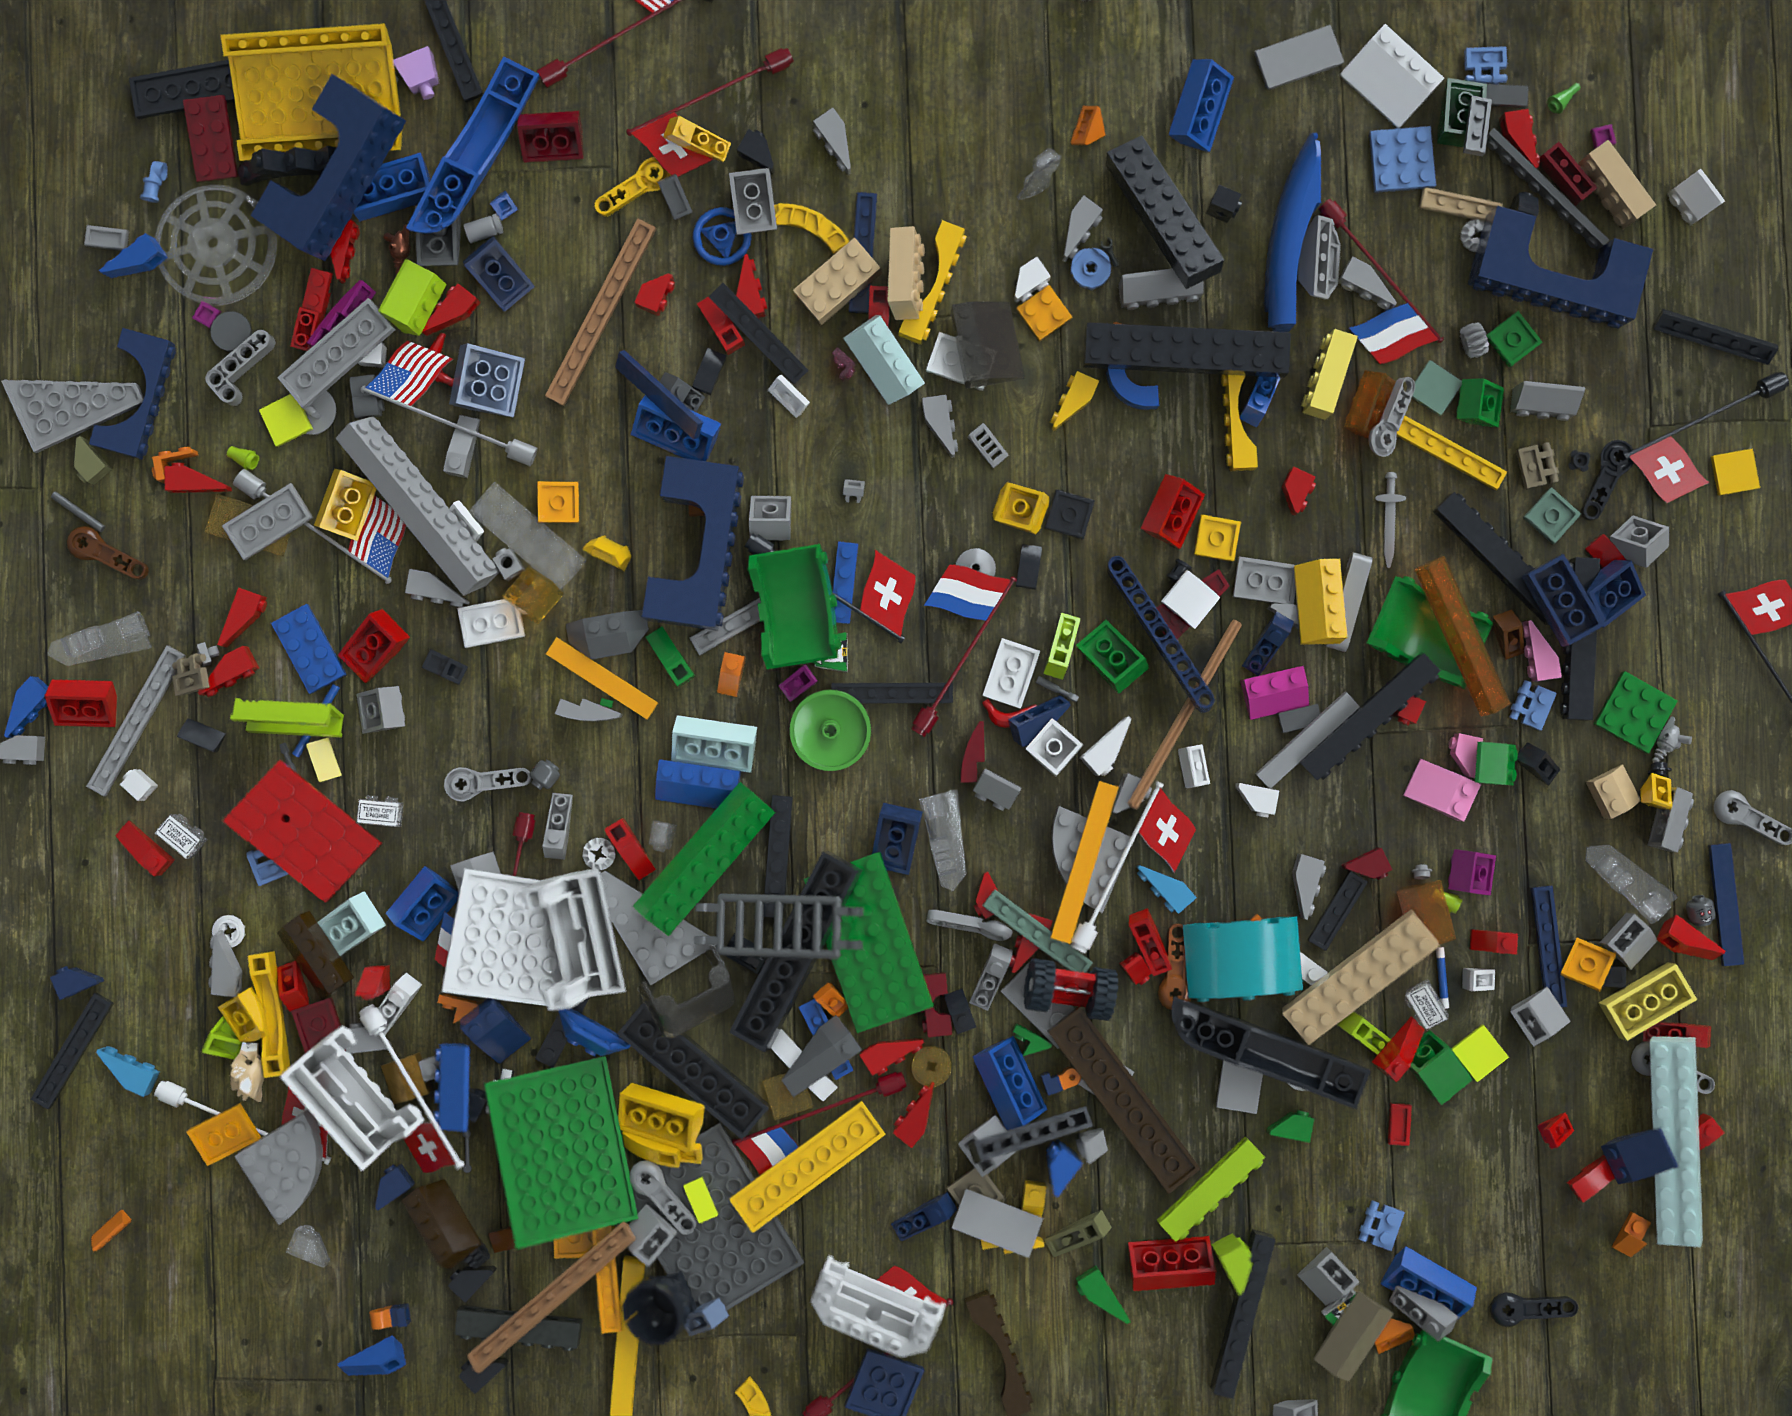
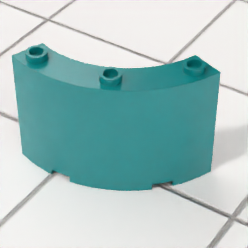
M1297 916L1267 918L1260 921L1246 920L1220 924L1219 922L1183 925L1188 998H1197V1002H1207L1209 998L1242 997V1000H1254L1255 996L1283 993V995L1287 996L1295 995V991L1303 990Z

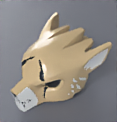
M242 1042L240 1052L231 1065L233 1067L230 1074L231 1090H238L237 1096L243 1095L242 1099L244 1101L248 1097L257 1102L262 1100L264 1073L262 1059L258 1054V1043Z

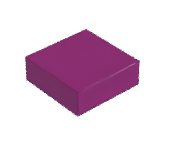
M1612 124L1590 130L1595 149L1607 140L1612 145L1616 144Z
M201 301L192 318L211 329L213 321L220 315L221 311Z

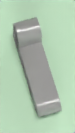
M264 330L254 332L206 374V383L223 402L231 406H237L243 397L234 382L275 347V339ZM252 350L251 356L245 358L246 351ZM236 363V369L230 372V365ZM217 376H221L220 383L215 385L214 379ZM230 391H234V397L228 400L227 394Z

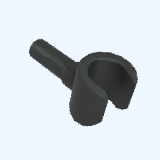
M1108 237L1107 240L1110 245L1104 246L1101 241V250L1108 253L1114 266H1117L1119 263L1112 250L1113 241Z

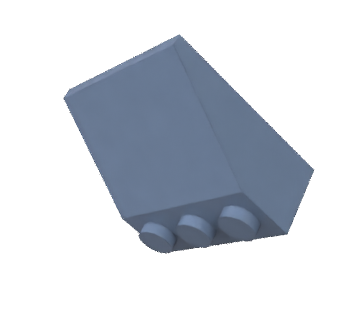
M468 343L460 345L449 405L513 418L525 358Z

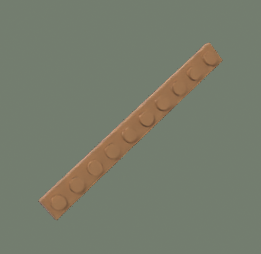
M637 218L545 395L547 398L562 406L567 402L652 239L656 227Z
M623 1221L470 1352L467 1356L474 1371L482 1372L636 1240L629 1225Z

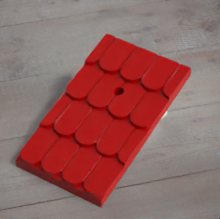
M279 760L223 820L247 842H250L325 903L339 891L383 844L282 760Z

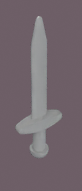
M1388 472L1385 475L1387 479V494L1375 497V500L1385 502L1384 554L1387 568L1391 567L1394 556L1396 502L1406 500L1405 496L1395 494V479H1397L1395 472Z

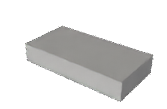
M87 225L84 245L121 251L127 248L129 231Z

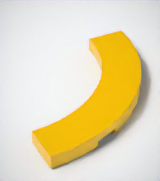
M780 203L774 205L777 225L794 226L811 232L828 246L833 255L850 242L837 225L812 209L794 204Z
M749 1376L735 1390L736 1395L741 1399L750 1416H771L768 1403L762 1391Z

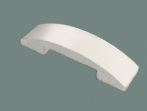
M781 1029L771 1049L790 1068L800 1056L802 1050ZM825 1075L808 1088L824 1101L838 1087Z

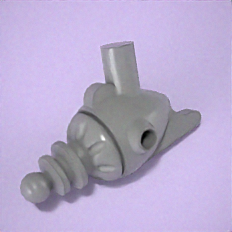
M1673 716L1669 719L1657 739L1658 749H1655L1657 753H1654L1656 757L1653 758V763L1664 759L1663 756H1667V752L1680 748L1681 743L1690 745L1692 742V737L1680 735L1679 727L1674 725L1675 718Z

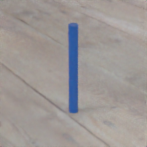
M333 684L321 704L327 705V703H332L340 687ZM302 736L292 754L300 757L312 736Z

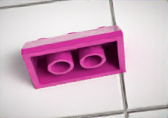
M1304 666L1240 681L1250 720L1309 706L1308 683Z

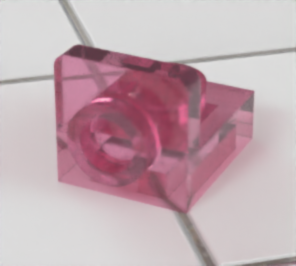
M837 347L832 353L833 358H835L833 362L841 369L845 367L844 371L839 375L842 381L846 378L849 380L856 372L854 369L856 364Z

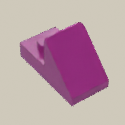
M805 664L782 682L779 687L791 702L804 691L817 683V679Z

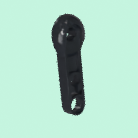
M1613 440L1602 449L1601 469L1581 508V515L1584 519L1594 520L1599 518L1619 477L1634 464L1630 459L1624 460L1622 458V460L1615 461L1614 453L1620 452L1622 454L1623 452L1633 450L1632 446L1626 441ZM1602 488V493H1604V496H1600L1597 502H1592L1591 499L1596 500L1598 496L1596 490ZM1589 505L1596 508V514L1593 517L1588 516L1586 513Z
M1505 1292L1493 1299L1490 1305V1314L1495 1323L1500 1326L1512 1327L1525 1319L1572 1317L1577 1314L1579 1307L1577 1302L1568 1296L1522 1298L1516 1294ZM1567 1301H1571L1573 1304V1308L1569 1312L1563 1310V1304ZM1548 1303L1553 1307L1557 1306L1558 1310L1555 1308H1550L1547 1312L1543 1309V1307H1546ZM1505 1305H1508L1510 1308H1512L1511 1312L1508 1311L1509 1314H1506L1504 1311H1502L1503 1308H1506Z

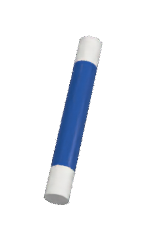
M1437 947L1436 958L1440 1002L1443 1006L1442 1009L1449 1008L1444 947Z

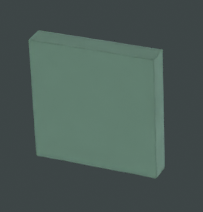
M1429 360L1415 380V391L1412 398L1438 416H1441L1461 387L1462 381Z
M1551 487L1523 518L1550 543L1555 544L1581 513Z

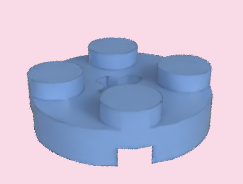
M1098 248L1080 250L1074 256L1071 263L1070 272L1074 281L1079 286L1090 290L1102 286L1108 280L1111 273L1110 259L1107 254ZM1087 264H1088V265H1092V264L1095 265V268H1094V269H1095V272H1094V273H1093V272H1090V273L1087 272V267H1086Z

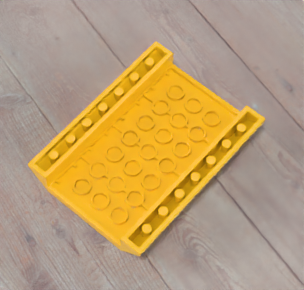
M385 24L221 35L223 55L228 56L240 132V140H236L239 161L250 160L252 153L262 148L286 152L294 147L316 151L327 145L337 147L339 134L335 125L312 110L331 74L356 87L401 117L392 45ZM402 131L397 136L391 150H401Z

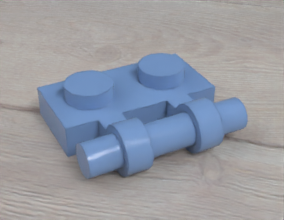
M1506 47L1466 48L1464 50L1465 70H1473V75H1466L1465 81L1491 84L1505 83L1507 81L1506 74H1499V69L1507 67ZM1481 70H1491V75H1481Z
M1524 680L1522 687H1519L1517 691L1518 697L1516 702L1511 706L1510 710L1512 712L1509 718L1517 720L1519 714L1524 715L1521 721L1522 724L1541 731L1557 693L1541 686H1535L1532 692L1529 690L1532 683ZM1526 697L1530 698L1527 708L1522 707Z
M1372 1200L1370 1206L1366 1209L1365 1213L1367 1215L1364 1224L1360 1226L1359 1231L1361 1233L1358 1239L1366 1242L1368 1235H1372L1371 1243L1373 1245L1392 1251L1405 1212L1385 1204L1382 1211H1378L1379 1203ZM1376 1217L1379 1219L1376 1228L1374 1229L1371 1228V1226L1373 1224L1374 1218Z

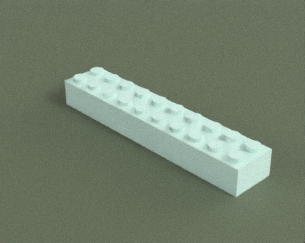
M1652 1036L1650 1040L1653 1129H1662L1679 1166L1655 1175L1657 1244L1701 1247L1703 1231L1696 1039L1693 1037Z

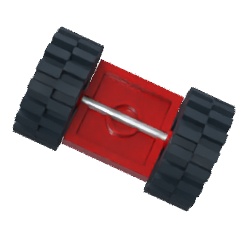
M1031 959L1024 985V1007L1026 1010L1048 1012L1051 1004L1057 1003L1086 1007V1015L1091 1019L1109 1021L1112 1018L1118 991V978L1115 970L1094 967L1090 973L1055 969L1054 961Z

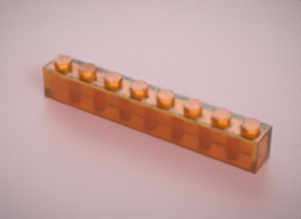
M1445 556L1432 559L1415 568L1414 570L1480 716L1494 714L1510 705L1511 703Z

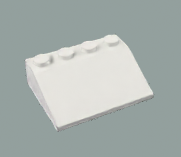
M1386 24L1371 38L1340 74L1348 84L1398 129L1444 79L1440 73Z

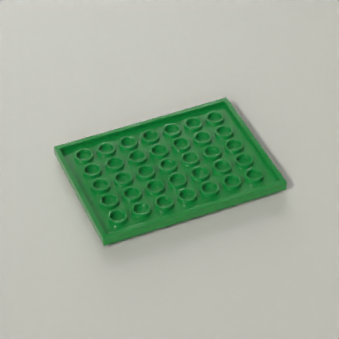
M606 1056L484 1083L516 1249L619 1224L623 1221L627 1222L638 1219Z

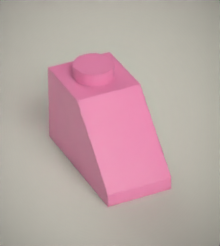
M1458 733L1454 734V737L1450 739V754L1466 778H1475L1477 742H1483V738Z

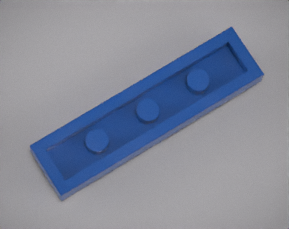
M838 542L833 593L852 604L858 544ZM837 600V607H835L836 623L850 624L851 609Z
M814 998L798 1007L810 1032L814 1036L818 1028L828 1021L821 1005ZM849 1060L831 1071L834 1079L837 1080L854 1070Z

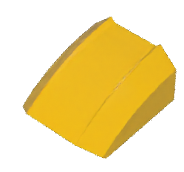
M1007 482L999 493L993 510V520L1032 534H1037L1041 529L1046 510L1049 506V496L1044 492Z
M605 535L592 539L583 547L587 554L625 571L631 559L628 546H622L607 539Z
M253 987L239 993L236 997L231 998L218 1007L240 1042H255L266 1036L264 1013Z

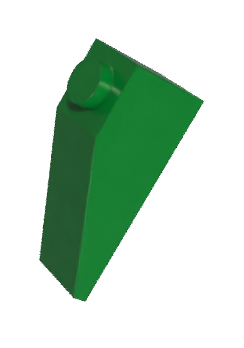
M1096 1265L1076 1277L1078 1284L1075 1287L1081 1296L1085 1295L1089 1301L1126 1324L1131 1322Z

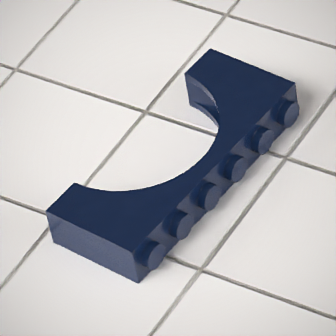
M122 328L117 347L130 353L141 365L146 379L145 397L136 413L126 421L112 426L94 425L89 442L90 445L143 460V456L148 452L147 442L149 436L154 431V418L159 413L158 404L165 392L164 383L170 375L171 369L169 366L171 359L176 354V344L169 340Z

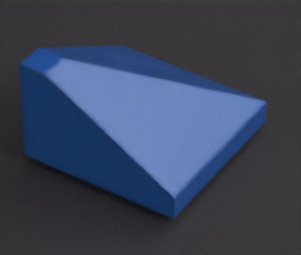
M503 191L490 203L501 221L518 210L506 191Z

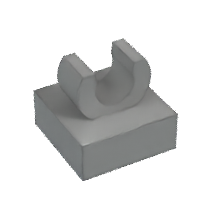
M845 480L843 495H846V502H849L850 496H856L857 503H860L861 497L864 495L865 481Z
M205 642L196 646L198 654L206 655V661L202 662L203 667L211 665L212 657L219 656L217 646L207 648Z

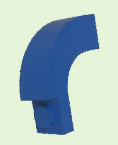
M1107 370L1106 376L1109 386L1116 397L1123 403L1143 410L1158 408V386H1139L1128 379L1125 370Z

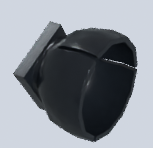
M682 1270L665 1276H649L630 1288L622 1306L624 1322L627 1321L626 1326L634 1337L649 1345H664L680 1335L686 1326L690 1312L697 1309Z

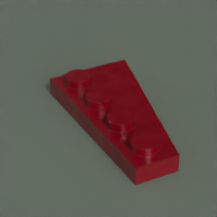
M1219 569L1201 580L1219 597L1229 588V584ZM1165 604L1157 607V610L1176 639L1190 627Z

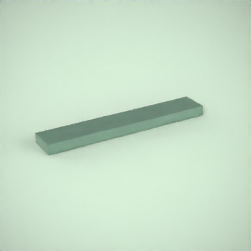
M994 889L984 902L983 906L1069 971L1086 973L1092 965V961L1068 943L1050 938L1052 931Z

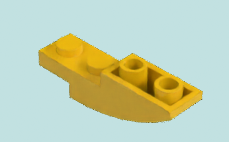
M626 1131L622 1132L624 1147L647 1161L679 1168L681 1162L701 1164L702 1145L699 1143H695L692 1151L689 1152Z

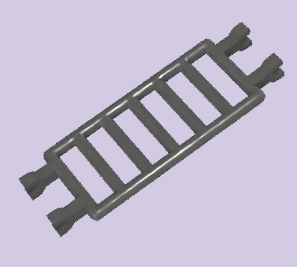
M719 894L717 904L697 903L695 905V911L717 912L716 936H694V944L716 945V953L718 955L838 959L840 957V949L858 950L863 947V941L841 940V915L863 916L864 908L841 907L842 900L836 896ZM725 902H736L735 947H724ZM744 902L755 903L754 948H743ZM764 903H775L773 949L762 948ZM783 903L794 904L793 949H782ZM802 904H814L812 950H801ZM822 904L833 905L832 951L821 950Z

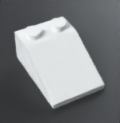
M1129 716L1123 718L1080 757L1095 776L1100 774L1105 776L1113 769L1111 765L1116 760L1131 722Z

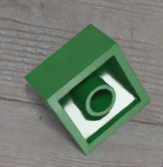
M1484 378L1462 379V385L1459 390L1460 399L1459 406L1457 407V419L1469 424L1499 427L1504 388Z
M1477 742L1475 782L1513 786L1517 776L1515 770V761L1518 758L1516 745Z

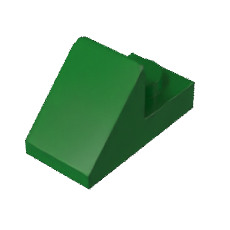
M1015 1023L1012 1031L1015 1033L1014 1037L1023 1042L1026 1039L1029 1040L1022 1052L1023 1056L1049 1049L1053 1045L1047 1039L1018 1023Z

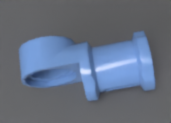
M156 161L152 163L150 176L143 178L144 189L143 194L140 195L142 200L154 203L159 202V186L167 178L168 170L166 163Z

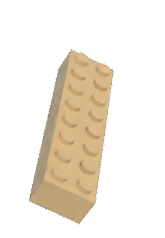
M1411 909L1282 1008V1013L1306 1043L1310 1045L1440 945Z

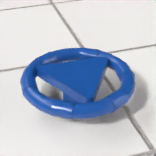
M715 208L704 213L697 221L693 231L694 247L698 254L707 262L715 265H730L739 261L748 251L751 243V233L743 234L744 240L741 248L729 257L737 233L735 221L702 228L705 223L717 215H725L735 219L734 210ZM701 232L724 258L710 255L705 251L702 246Z

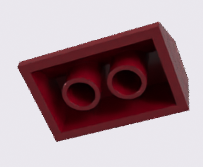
M579 111L521 114L519 116L517 128L523 162L584 158Z

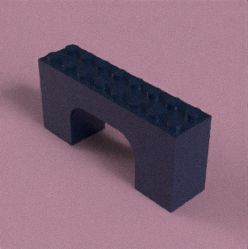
M331 74L312 110L335 125L339 134V142L315 187L308 194L300 196L294 191L270 181L251 214L253 218L301 251L323 261L331 254L336 241L340 238L347 222L351 219L354 210L361 202L365 191L372 183V179L382 166L383 160L391 150L393 143L406 123L405 119L334 74Z
M1496 206L1486 215L1467 285L1473 286V289L1478 291H1492V294L1496 296H1510L1514 301L1531 302L1532 306L1550 307V310L1554 312H1568L1572 317L1589 318L1588 321L1593 323L1604 322L1611 328H1620L1635 319L1653 253L1652 248L1614 238L1600 248L1592 279L1583 280L1543 269L1532 261L1529 255V242L1536 216L1501 206Z
M666 456L660 497L664 502L700 508L705 513L706 524L699 568L692 577L683 581L648 577L642 617L646 621L718 631L719 626L722 627L724 615L721 613L722 606L725 607L727 599L724 588L728 587L730 578L727 567H731L733 558L730 547H734L736 537L733 527H737L738 524L736 507H740L741 504L739 487L743 488L744 484L743 472H741L739 466Z

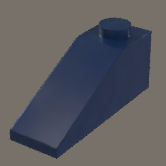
M1057 696L1008 719L1013 740L1022 747L1028 746L1052 718L1057 721L1071 706L1070 702L1062 696Z

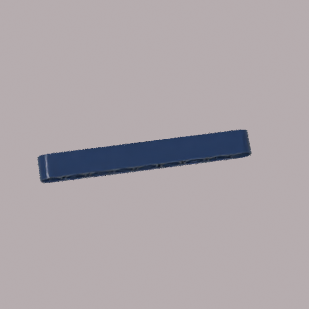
M1120 556L1112 557L1108 562L1110 578L1195 708L1203 713L1210 711L1214 703V696L1127 562ZM1119 564L1122 569L1115 571L1112 569V566ZM1124 581H1131L1133 586L1127 588L1122 583ZM1136 597H1140L1144 600V602L1142 604H1136L1133 601V599ZM1152 614L1155 619L1148 621L1144 618V615ZM1162 630L1166 636L1159 638L1155 635V632ZM1173 647L1177 652L1171 655L1166 652V649ZM1185 664L1188 669L1186 671H1179L1177 665ZM1196 681L1199 686L1197 688H1190L1188 682ZM1205 697L1210 701V704L1206 706L1201 705L1199 699Z

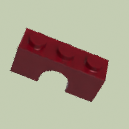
M945 972L923 974L932 1001L939 995L948 994ZM933 1007L921 1011L925 1012L926 1020H922L923 1033L927 1032L928 1037L952 1035L950 1012L939 1013Z

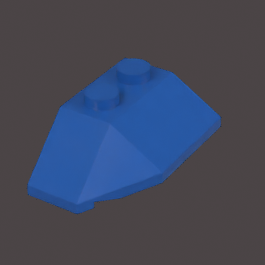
M572 1008L558 1009L565 1037L568 1038L567 1041L572 1045L578 1046L580 1044L585 1047L587 1053L593 1056L596 1054L604 1056L630 1048V1045L617 1035L616 1032Z

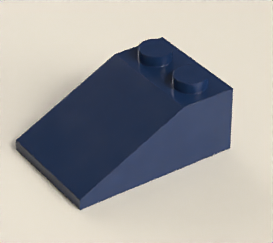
M494 236L463 260L464 266L504 312L535 287Z
M1613 560L1600 570L1586 592L1604 623L1603 628L1646 596L1634 565L1629 560Z
M883 803L872 854L881 853L886 870L909 875L923 811Z
M487 998L460 1019L462 1031L474 1044L499 1064L531 1040L529 1034L497 999Z
M1661 1128L1616 1137L1601 1146L1618 1185L1634 1182L1679 1167Z

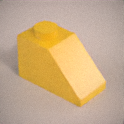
M1651 773L1641 788V803L1659 809H1671V779Z
M1024 1181L1022 1211L1042 1217L1046 1194L1045 1182Z

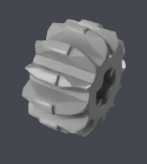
M1480 323L1468 324L1460 330L1463 349H1465L1466 354L1470 358H1477L1488 352V338Z

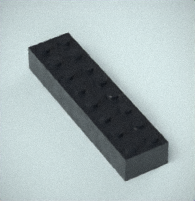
M1141 135L1108 151L1106 167L1185 289L1221 273L1224 262L1223 257L1144 137Z
M645 1000L617 1033V1035L699 1104H703L707 1111L742 1140L769 1109V1103L648 1001Z

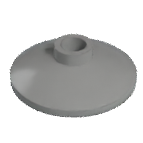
M969 549L963 552L956 562V565L971 569L974 564H977L980 567L979 572L989 576L995 575V562L992 556L982 549Z

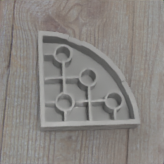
M1057 806L1051 830L1052 853L1056 867L1067 885L1087 818ZM1106 827L1083 901L1086 905L1096 909L1131 838L1130 836ZM1120 870L1100 908L1099 912L1103 913L1104 908L1107 904V901L1115 885Z
M309 1109L242 1149L234 1156L278 1225L292 1216L305 1202L315 1187L321 1171L323 1145L321 1144L319 1134L320 1129L315 1116Z

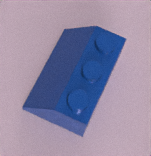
M424 866L386 914L395 926L424 941L443 919L444 911L448 912L457 902L459 891L439 874Z
M1059 1139L1056 1142L1052 1141L1046 1148L1049 1182L1054 1195L1057 1197L1083 1164L1078 1154Z

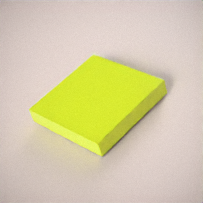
M291 394L259 410L277 447L313 430L305 410Z
M1480 1025L1451 1048L1476 1082L1480 1081L1509 1058L1484 1025Z

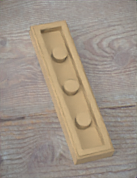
M1424 187L1419 208L1484 221L1486 215L1496 206L1502 207V203Z

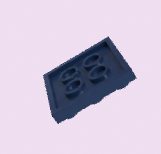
M867 1348L845 1401V1408L869 1416H906L924 1373V1368Z

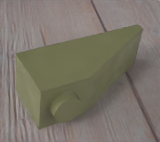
M1100 1210L1051 1234L1044 1241L1053 1257L1104 1238L1112 1227L1103 1211Z

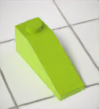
M1061 613L1043 674L1063 680L1081 618Z
M1352 1012L1337 1024L1377 1055L1391 1040L1355 1012Z

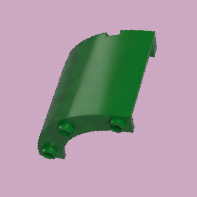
M820 544L749 556L748 571L754 591L759 592L761 602L757 605L760 622H764L765 633H761L762 658L767 669L838 658L841 641L837 636L835 615L837 598L836 595H832L826 566L828 563L827 553L822 551Z
M1395 576L1367 644L1379 652L1388 653L1387 657L1405 666L1423 652L1440 669L1438 673L1439 678H1441L1440 681L1465 690L1493 622L1483 612L1477 611L1473 613L1445 601L1446 598L1444 596L1429 593L1418 586L1413 578Z
M1423 1329L1413 1337L1412 1345L1405 1355L1399 1370H1396L1392 1376L1393 1384L1381 1416H1467L1472 1401L1469 1400L1474 1391L1478 1392L1486 1379L1491 1375L1492 1357L1447 1337L1437 1341Z

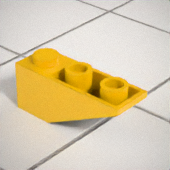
M681 116L670 118L663 138L683 148L722 162L725 161L731 145L730 142Z
M1078 371L1075 376H1070L1066 385L1070 389L1067 395L1063 393L1058 404L1062 407L1059 413H1054L1050 422L1054 424L1052 430L1055 431L1090 403L1099 380Z

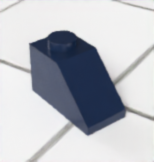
M67 966L55 971L57 975L50 977L60 1000L69 998L104 981L103 977L79 968L68 969Z
M402 1163L397 1167L393 1164L383 1171L385 1176L380 1179L375 1206L377 1211L415 1184Z

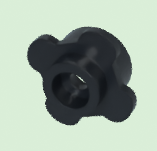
M1577 450L1570 453L1571 462L1568 464V467L1571 470L1587 471L1590 454L1588 452H1578Z
M1655 762L1651 764V770L1647 771L1649 775L1654 773L1666 777L1668 772L1672 771V768H1668V764L1665 762Z

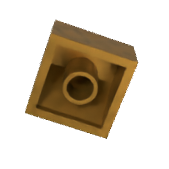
M420 1052L399 1059L420 1096L433 1091L430 1080L424 1082L419 1061L423 1060ZM395 1061L381 1065L393 1104L417 1098Z

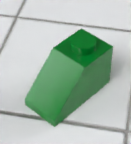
M1297 1110V1113L1289 1112L1267 1127L1266 1132L1269 1135L1310 1143L1314 1118L1309 1115L1308 1111Z

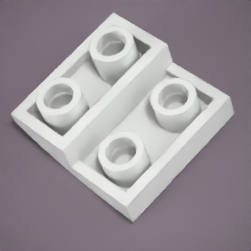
M1186 570L1161 602L1174 614L1180 616L1191 628L1195 629L1220 597L1195 575Z

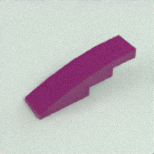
M359 280L331 309L307 341V344L312 348L367 298L372 299L376 292L363 280Z

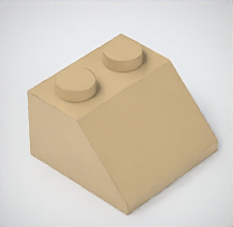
M1623 764L1586 782L1603 818L1612 819L1630 810L1641 801Z

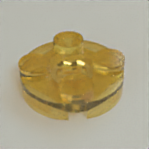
M924 1046L914 1054L911 1062L912 1074L922 1085L929 1086L931 1082H934V1087L939 1086L949 1078L952 1071L951 1059L948 1053L940 1047ZM928 1061H930L931 1063H937V1065L935 1066V1071H928L926 1069L928 1067Z

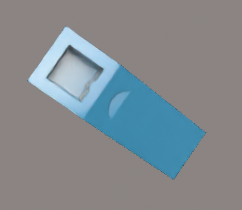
M1136 866L1139 870L1137 872L1138 876L1144 882L1147 880L1150 882L1152 892L1157 897L1160 895L1166 901L1164 905L1171 913L1175 911L1179 914L1197 898L1184 882L1143 866Z
M109 1046L96 1051L124 1089L143 1097L151 1093L160 1071L154 1069V1065L137 1062L135 1057L127 1054L123 1056L117 1053V1049Z

